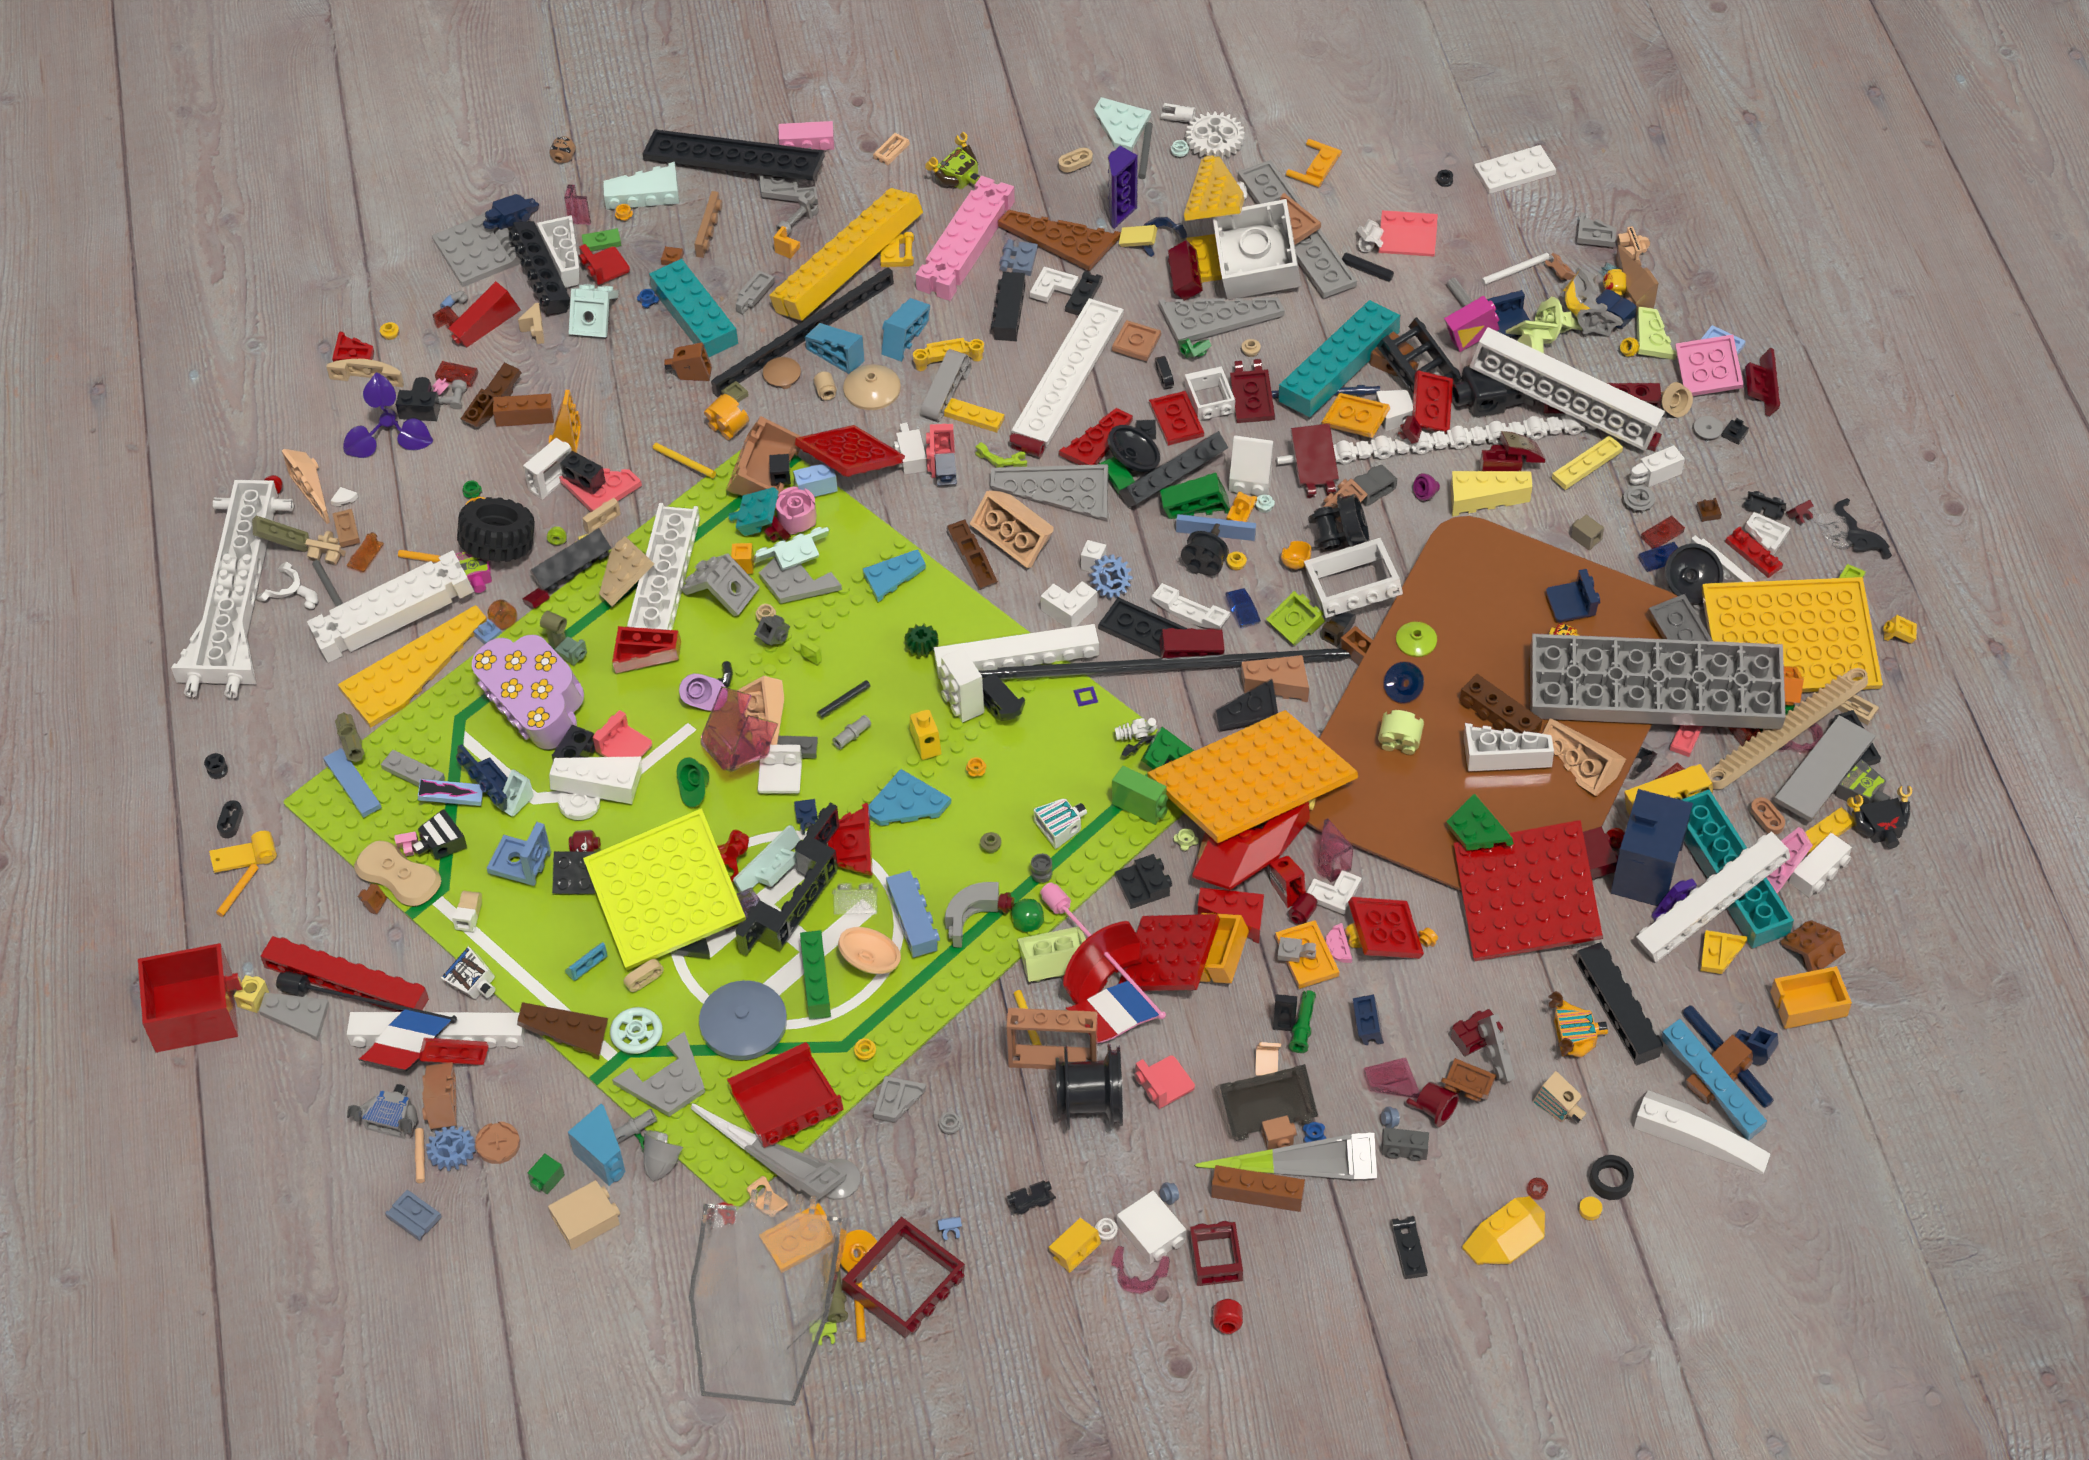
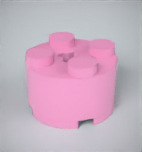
M790 487L780 492L776 502L777 519L789 534L805 531L816 524L815 498L809 490Z

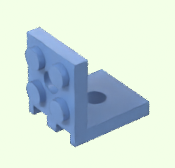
M536 822L527 841L503 835L487 866V872L535 886V877L538 872H542L546 855L550 856L551 854L545 824ZM515 856L520 857V860L517 862L510 861Z

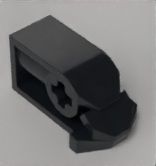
M995 673L982 679L984 706L997 720H1010L1022 714L1025 705L1024 697L1018 699Z

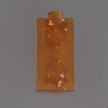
M374 532L366 535L358 550L350 557L347 567L365 572L384 545L383 542L377 541V535Z

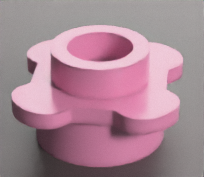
M439 378L432 386L434 388L433 392H437L439 396L449 385L445 381L446 378L443 380Z

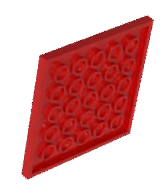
M1581 820L1511 832L1509 834L1513 838L1514 844L1507 846L1506 842L1493 843V848L1466 850L1460 842L1454 843L1474 962L1603 939Z

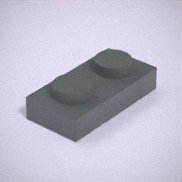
M778 736L777 745H800L802 758H817L818 737Z

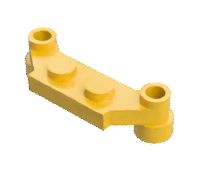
M963 337L926 344L927 347L925 349H916L913 352V361L916 369L924 371L927 369L928 364L943 361L949 349L967 354L973 361H981L983 359L984 342L980 339H973L968 342Z

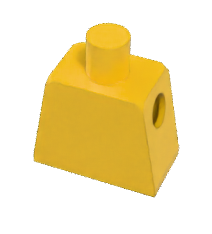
M930 710L911 714L910 732L921 759L924 760L941 755L939 732ZM930 738V743H925V739Z

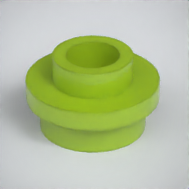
M558 526L552 527L547 533V540L553 545H562L567 539L564 529Z

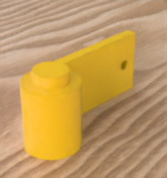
M266 830L254 833L251 836V843L209 851L214 873L248 867L252 863L256 865L268 864L277 856L272 834Z

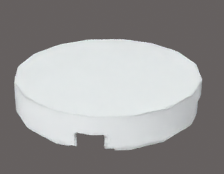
M562 792L558 796V807L567 818L584 820L596 814L600 807V798Z

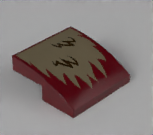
M1501 431L1500 440L1507 454L1522 455L1525 462L1545 463L1546 459L1538 444L1532 439L1521 434Z

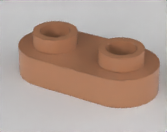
M1763 797L1754 799L1750 808L1751 814L1767 833L1772 831L1775 835L1780 834L1785 826L1784 817L1770 800Z

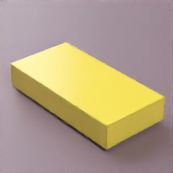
M1155 225L1123 227L1119 245L1121 247L1154 245L1157 227Z

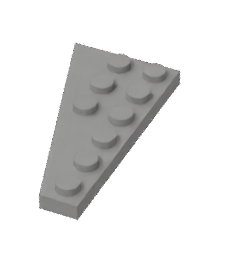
M1278 297L1254 298V300L1243 301L1242 298H1235V301H1225V298L1195 299L1194 302H1183V299H1176V302L1159 300V307L1177 343L1181 339L1189 338L1190 341L1281 317L1285 314V310Z
M1108 464L991 468V489L1108 521Z

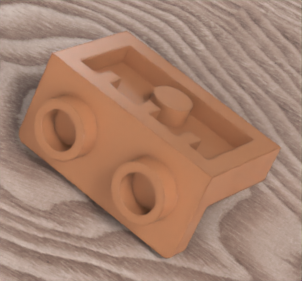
M1352 478L1348 481L1344 479L1337 486L1339 490L1334 495L1330 493L1323 500L1325 502L1323 507L1337 508V495L1340 493L1344 496L1356 494L1360 502L1368 494ZM1341 517L1336 518L1339 523L1342 522Z

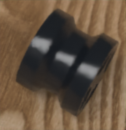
M213 753L205 758L204 765L210 778L221 779L227 775L228 767L223 755Z

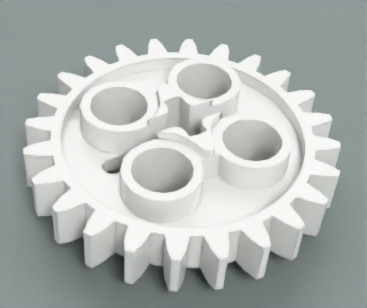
M1214 111L1213 115L1207 112V116L1200 114V119L1194 117V122H1189L1186 131V143L1189 144V149H1194V154L1200 152V157L1205 154L1206 156H1220L1223 159V155L1230 157V152L1236 154V149H1241V145L1244 143V127H1241V122H1236V117L1230 119V114L1225 117L1224 112L1220 115H1217L1216 111Z

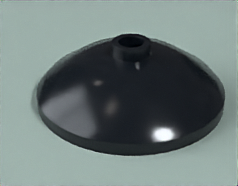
M1118 425L1109 432L1107 441L1110 451L1125 467L1138 472H1149L1154 470L1160 463V452L1157 445L1143 431L1129 425Z
M1690 543L1680 546L1671 553L1666 562L1665 579L1669 589L1677 596L1685 594L1688 601L1692 604L1703 603L1702 584L1723 583L1724 572L1721 561L1710 548L1704 545ZM1687 573L1691 574V579L1687 578Z

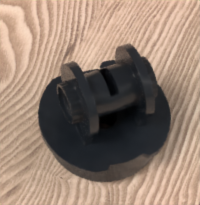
M1340 493L1337 495V508L1322 507L1316 509L1314 514L1308 517L1309 523L1316 524L1317 529L1320 530L1318 532L1320 538L1314 541L1316 548L1331 550L1340 547L1344 541H1348L1350 547L1370 541L1366 517L1356 494L1344 496ZM1338 517H1341L1344 532L1341 533L1338 532L1335 520Z

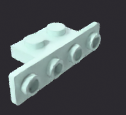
M818 527L813 529L810 534L796 535L792 538L793 540L785 542V540L780 541L774 545L775 547L769 549L767 547L761 548L756 551L753 561L757 563L775 556L783 571L818 558L819 553L814 541L827 537L829 529L828 527L823 529Z
M787 826L733 879L741 894L745 895L758 882L772 887L788 870L793 868L797 861L796 853L791 850L800 841L793 826Z

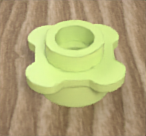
M1182 829L1174 836V842H1177L1184 851L1188 850L1190 846L1199 843L1198 837H1195L1191 829Z

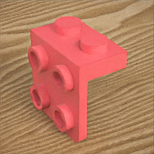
M930 424V432L926 433V443L930 444L927 445L926 455L927 459H931L927 460L928 472L932 473V478H936L935 454L955 453L953 424Z
M621 710L612 715L601 729H598L593 736L596 752L604 757H642L652 746L651 739L628 726L626 713Z
M1172 1055L1148 1067L1143 1059L1136 1063L1135 1079L1143 1086L1149 1099L1154 1101L1159 1109L1195 1089L1194 1082Z

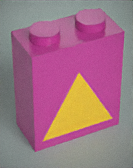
M1485 296L1478 298L1444 318L1450 339L1459 352L1479 342L1488 327L1495 331L1499 330L1497 323L1499 318L1495 313L1496 307Z

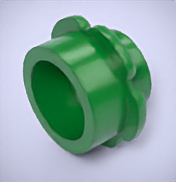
M467 481L462 489L463 495L466 498H476L482 492V488L476 481Z

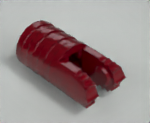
M1015 433L1009 435L1012 449L1039 458L1042 457L1046 446L1045 441Z

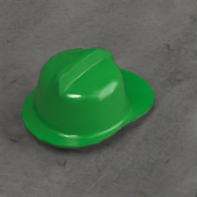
M687 757L682 759L677 765V779L682 801L689 807H696L704 799L705 787L710 777L707 768L703 764L698 763L696 759Z

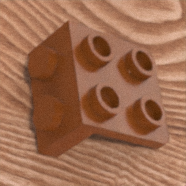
M1813 920L1803 923L1802 926L1781 940L1783 947L1803 955L1808 972L1824 969L1846 953L1840 932Z
M1455 1058L1447 1078L1442 1077L1441 1082L1446 1083L1444 1088L1456 1093H1460L1463 1090L1466 1092V1097L1480 1102L1481 1098L1488 1099L1497 1075Z

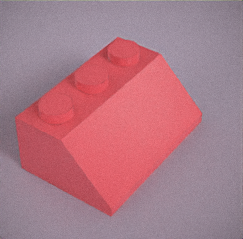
M1382 210L1380 228L1384 232L1380 238L1383 241V245L1379 247V253L1434 257L1438 214Z

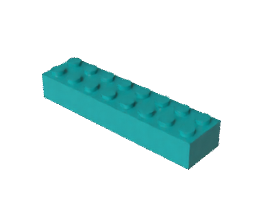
M1369 300L1279 384V402L1311 417L1371 360V352L1377 347L1382 338L1390 335L1392 332L1396 334L1400 332L1401 315Z
M1710 789L1682 799L1683 801L1693 803L1684 842L1707 878L1719 873L1728 862L1737 859L1741 852L1747 848ZM1767 877L1727 907V910L1743 935L1747 937V941L1752 948L1791 933L1794 919Z

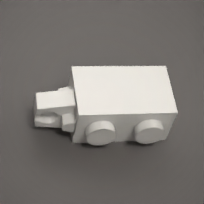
M907 423L900 424V433H896L897 441H894V449L905 455V459H903V463L898 464L899 468L903 467L904 475L927 471L926 455L919 429L909 431Z

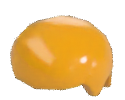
M1292 541L1287 549L1283 548L1282 563L1290 569L1298 570L1304 568V561L1311 559V546L1304 541Z

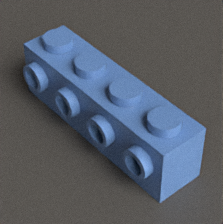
M911 871L886 877L887 891L912 957L937 951V941H940L937 929L932 928L933 919L930 911L926 912L925 907H927L925 897L918 892L920 885L917 877L913 878Z

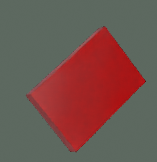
M1423 371L1415 372L1412 415H1414L1422 429L1434 432L1444 431V434H1447V430H1450L1453 378Z
M1186 391L1149 400L1150 408L1167 446L1204 437V430Z

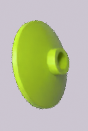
M1409 622L1398 630L1396 643L1403 653L1412 657H1422L1430 654L1435 649L1437 635L1432 627L1425 623Z

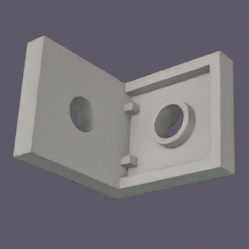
M727 553L718 557L713 556L706 561H700L695 567L696 571L685 579L684 582L686 584L681 590L688 595L708 588L733 616H737L759 589V586ZM731 583L736 585V593L731 590Z

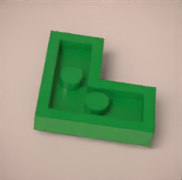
M1162 726L1156 732L1141 761L1154 770L1163 766L1167 758L1174 761L1195 750Z

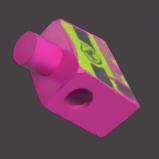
M465 551L455 554L476 593L485 591V584L492 581L490 560L484 561L481 558H474L472 554L469 555Z

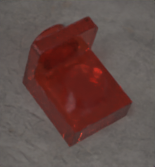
M449 306L438 310L432 315L437 328L444 325L449 328L459 318Z

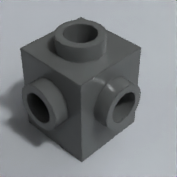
M778 615L762 617L754 634L768 645L782 644L788 636L790 626Z

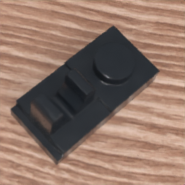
M1275 995L1273 1030L1292 1031L1296 1022L1298 996Z

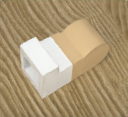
M462 892L460 903L452 916L456 930L474 932L482 904L481 893ZM461 922H468V925H463Z

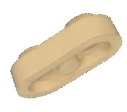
M1079 148L1062 155L1058 160L1059 169L1063 172H1072L1089 165L1093 160L1092 151L1088 148Z

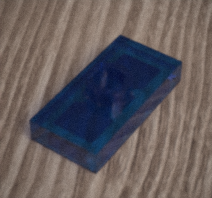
M1675 542L1639 553L1638 559L1645 570L1649 572L1664 567L1669 556L1678 546Z

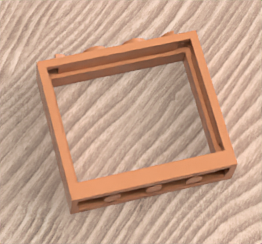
M1008 1008L1007 1045L1009 1068L1056 1070L1055 1058H1059V1061L1064 1062V1046L1020 1045L1016 1043V1030L1090 1033V1048L1067 1047L1068 1062L1086 1061V1059L1097 1061V1012ZM1085 1024H1089L1090 1028H1085ZM1014 1056H1020V1061L1013 1060Z

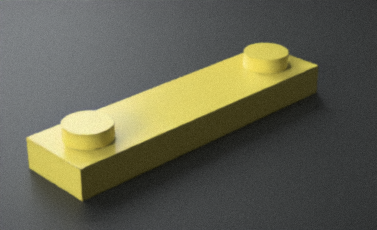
M1609 435L1552 473V479L1566 490L1623 451V446Z

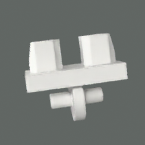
M1368 219L1364 227L1359 225L1357 231L1362 237L1358 241V247L1361 251H1371L1374 248V242L1378 247H1382L1383 241L1380 238L1384 230L1379 227L1377 222Z

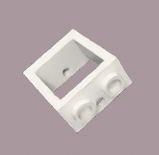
M1222 366L1185 374V390L1199 420L1235 413V398ZM1215 386L1220 387L1224 400L1204 405L1199 404L1195 391Z
M555 438L523 465L528 490L542 500L562 484L559 479L562 476L560 462L572 450L567 442H562ZM557 461V463L553 467H551L547 472L543 474V472L548 467H550L554 462Z

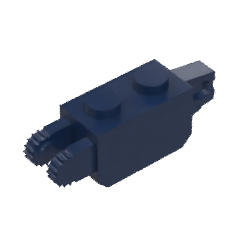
M518 194L493 201L492 208L485 212L487 220L483 221V226L485 229L498 227L502 230L511 227L513 222L528 221L530 214L538 210L539 203L533 198L524 199Z

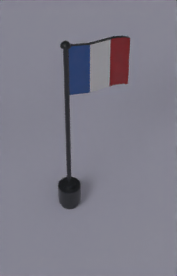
M290 971L281 972L276 980L277 989L288 994L303 996L310 989L403 1010L386 1027L373 1046L358 1058L359 1061L407 1071L420 1060L419 1053L423 1038H436L450 1024L457 1022L455 1015L452 1017L312 986L308 976Z

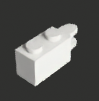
M1675 446L1644 457L1640 460V464L1632 467L1630 483L1634 485L1645 483L1647 487H1651L1682 474L1685 458Z

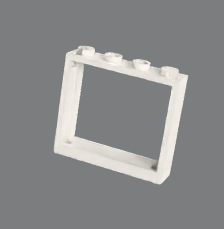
M1381 538L1304 561L1308 579L1325 618L1403 594L1400 578ZM1379 559L1383 560L1391 577L1329 597L1325 596L1318 578Z

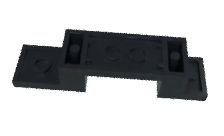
M830 802L826 808L820 811L816 823L809 826L803 841L800 840L795 847L798 871L805 874V880L801 885L796 886L793 897L790 901H786L783 904L781 911L759 900L756 906L753 905L750 908L748 917L744 923L741 922L737 926L735 931L739 953L747 956L758 940L780 952L838 871L836 850L826 845L840 826L838 807Z

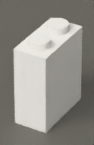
M1154 1191L1117 1214V1226L1149 1264L1162 1260L1169 1251L1178 1249L1185 1243V1227Z

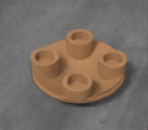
M788 357L774 358L763 368L764 381L774 386H780L782 389L790 388L791 384L797 381L801 374L800 365Z

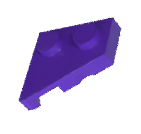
M1693 878L1687 881H1679L1671 888L1652 913L1651 917L1654 921L1661 914L1669 912L1675 903L1683 901L1689 896L1690 892L1697 886Z

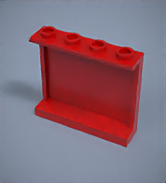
M807 1042L727 1079L731 1095L763 1148L776 1144L778 1141L790 1135H795L799 1131L844 1110L840 1094L836 1095L812 1057L811 1049Z

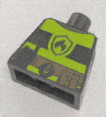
M1862 759L1838 784L1835 795L1846 802L1848 798L1852 797L1855 804L1857 802L1855 795H1861L1863 798L1862 805L1891 798L1883 793L1886 780Z

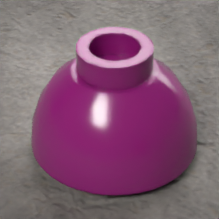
M1421 473L1414 480V494L1421 501L1431 499L1440 489L1439 482L1429 474Z

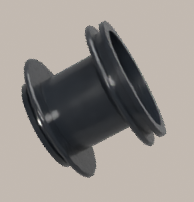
M1108 1044L1104 1061L1068 1062L1067 1045H1065L1064 1062L1059 1061V1058H1055L1057 1118H1061L1062 1114H1066L1067 1130H1070V1113L1106 1112L1110 1120L1111 1129L1114 1128V1122H1119V1126H1123L1120 1045L1116 1046V1050H1111V1044Z

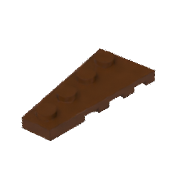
M522 1002L517 1020L518 1026L541 1036L547 1035L554 1038V1041L560 1044H568L574 1047V1050L581 1053L583 1051L587 1052L595 1059L599 1060L608 1018Z

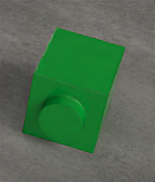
M545 1153L527 1172L530 1186L538 1192L541 1190L547 1195L565 1176L562 1164Z

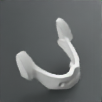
M285 562L281 564L278 571L287 573L293 579V584L288 589H281L280 592L266 589L258 594L255 599L265 601L268 597L282 598L292 595L300 585L298 573L291 569L292 565Z

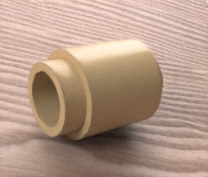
M819 372L813 379L817 393L823 400H831L835 397L837 390L833 377L829 372Z

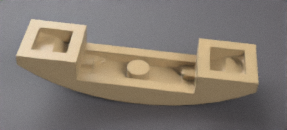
M346 359L328 363L326 366L329 378L332 380L348 381L350 376L372 378L378 372L386 377L392 386L404 387L401 371L383 362L368 359Z

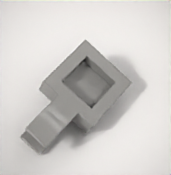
M1280 937L1278 960L1299 962L1300 957L1315 959L1316 944L1306 943L1302 945V939Z

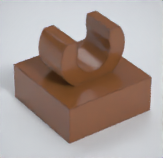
M370 884L367 890L362 889L357 896L362 898V903L372 914H378L387 899V896L377 884Z

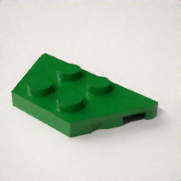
M1476 794L1472 795L1446 821L1449 830L1466 850L1493 848V843L1506 842L1507 846L1514 844L1510 834Z

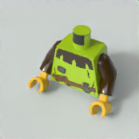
M965 132L960 134L963 140L958 135L955 137V143L961 145L962 148H956L939 164L935 157H931L925 164V168L928 171L933 170L937 180L944 186L963 189L969 183L975 185L980 178L978 175V161L970 145L966 144L967 134Z

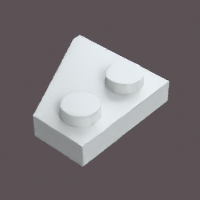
M1754 512L1747 521L1745 530L1767 551H1771L1770 554L1774 555L1789 534L1790 527Z

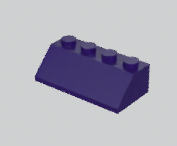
M1119 146L1108 156L1109 213L1111 226L1114 229L1137 209L1138 155L1122 146Z

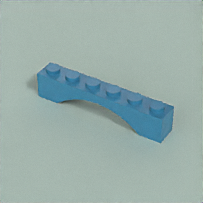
M1681 1019L1662 1032L1661 1040L1707 1086L1723 1107L1733 1125L1745 1139L1749 1141L1765 1129L1767 1120Z

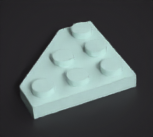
M1101 97L1094 109V115L1100 120L1105 133L1111 138L1114 148L1122 146L1132 152L1146 123L1151 117V111Z

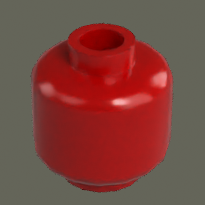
M1233 1299L1218 1301L1213 1308L1214 1327L1224 1334H1232L1238 1331L1243 1324L1242 1305Z

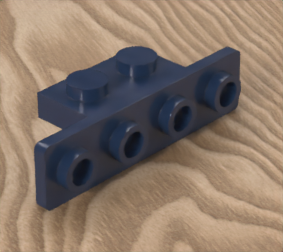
M462 744L459 745L456 755L459 765L463 766L468 771L469 776L476 780L481 790L489 795L495 806H498L502 811L506 810L507 795L503 792L508 777L490 757L477 762Z

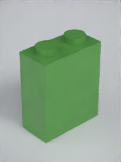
M1122 766L1112 779V804L1156 825L1160 818L1163 819L1168 811L1166 807L1168 800L1166 795L1167 786L1126 766Z

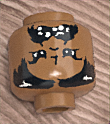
M557 137L550 147L549 154L557 163H568L575 153L576 146L569 137Z

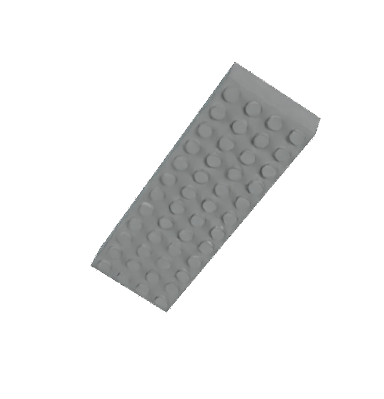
M1532 634L1530 644V711L1541 719L1782 729L1785 721L1783 644Z

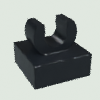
M1736 418L1735 421L1731 420L1723 430L1721 437L1739 445L1747 435L1749 427L1743 425L1744 421Z

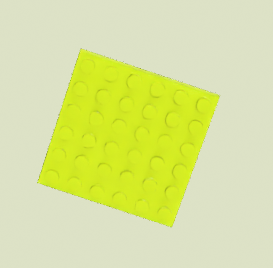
M702 808L583 858L626 970H630L651 959H656L746 920Z

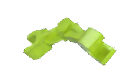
M982 442L975 446L977 449L975 455L981 459L985 457L996 468L1013 465V467H1027V460H1020L1025 459V452H1018L1011 455V458L1003 459V457H998L989 452L988 447Z

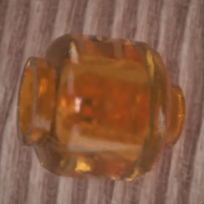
M503 599L494 601L487 611L489 620L501 629L509 628L517 619V611L514 606Z

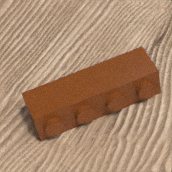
M1215 1165L1211 1198L1301 1212L1305 1179Z

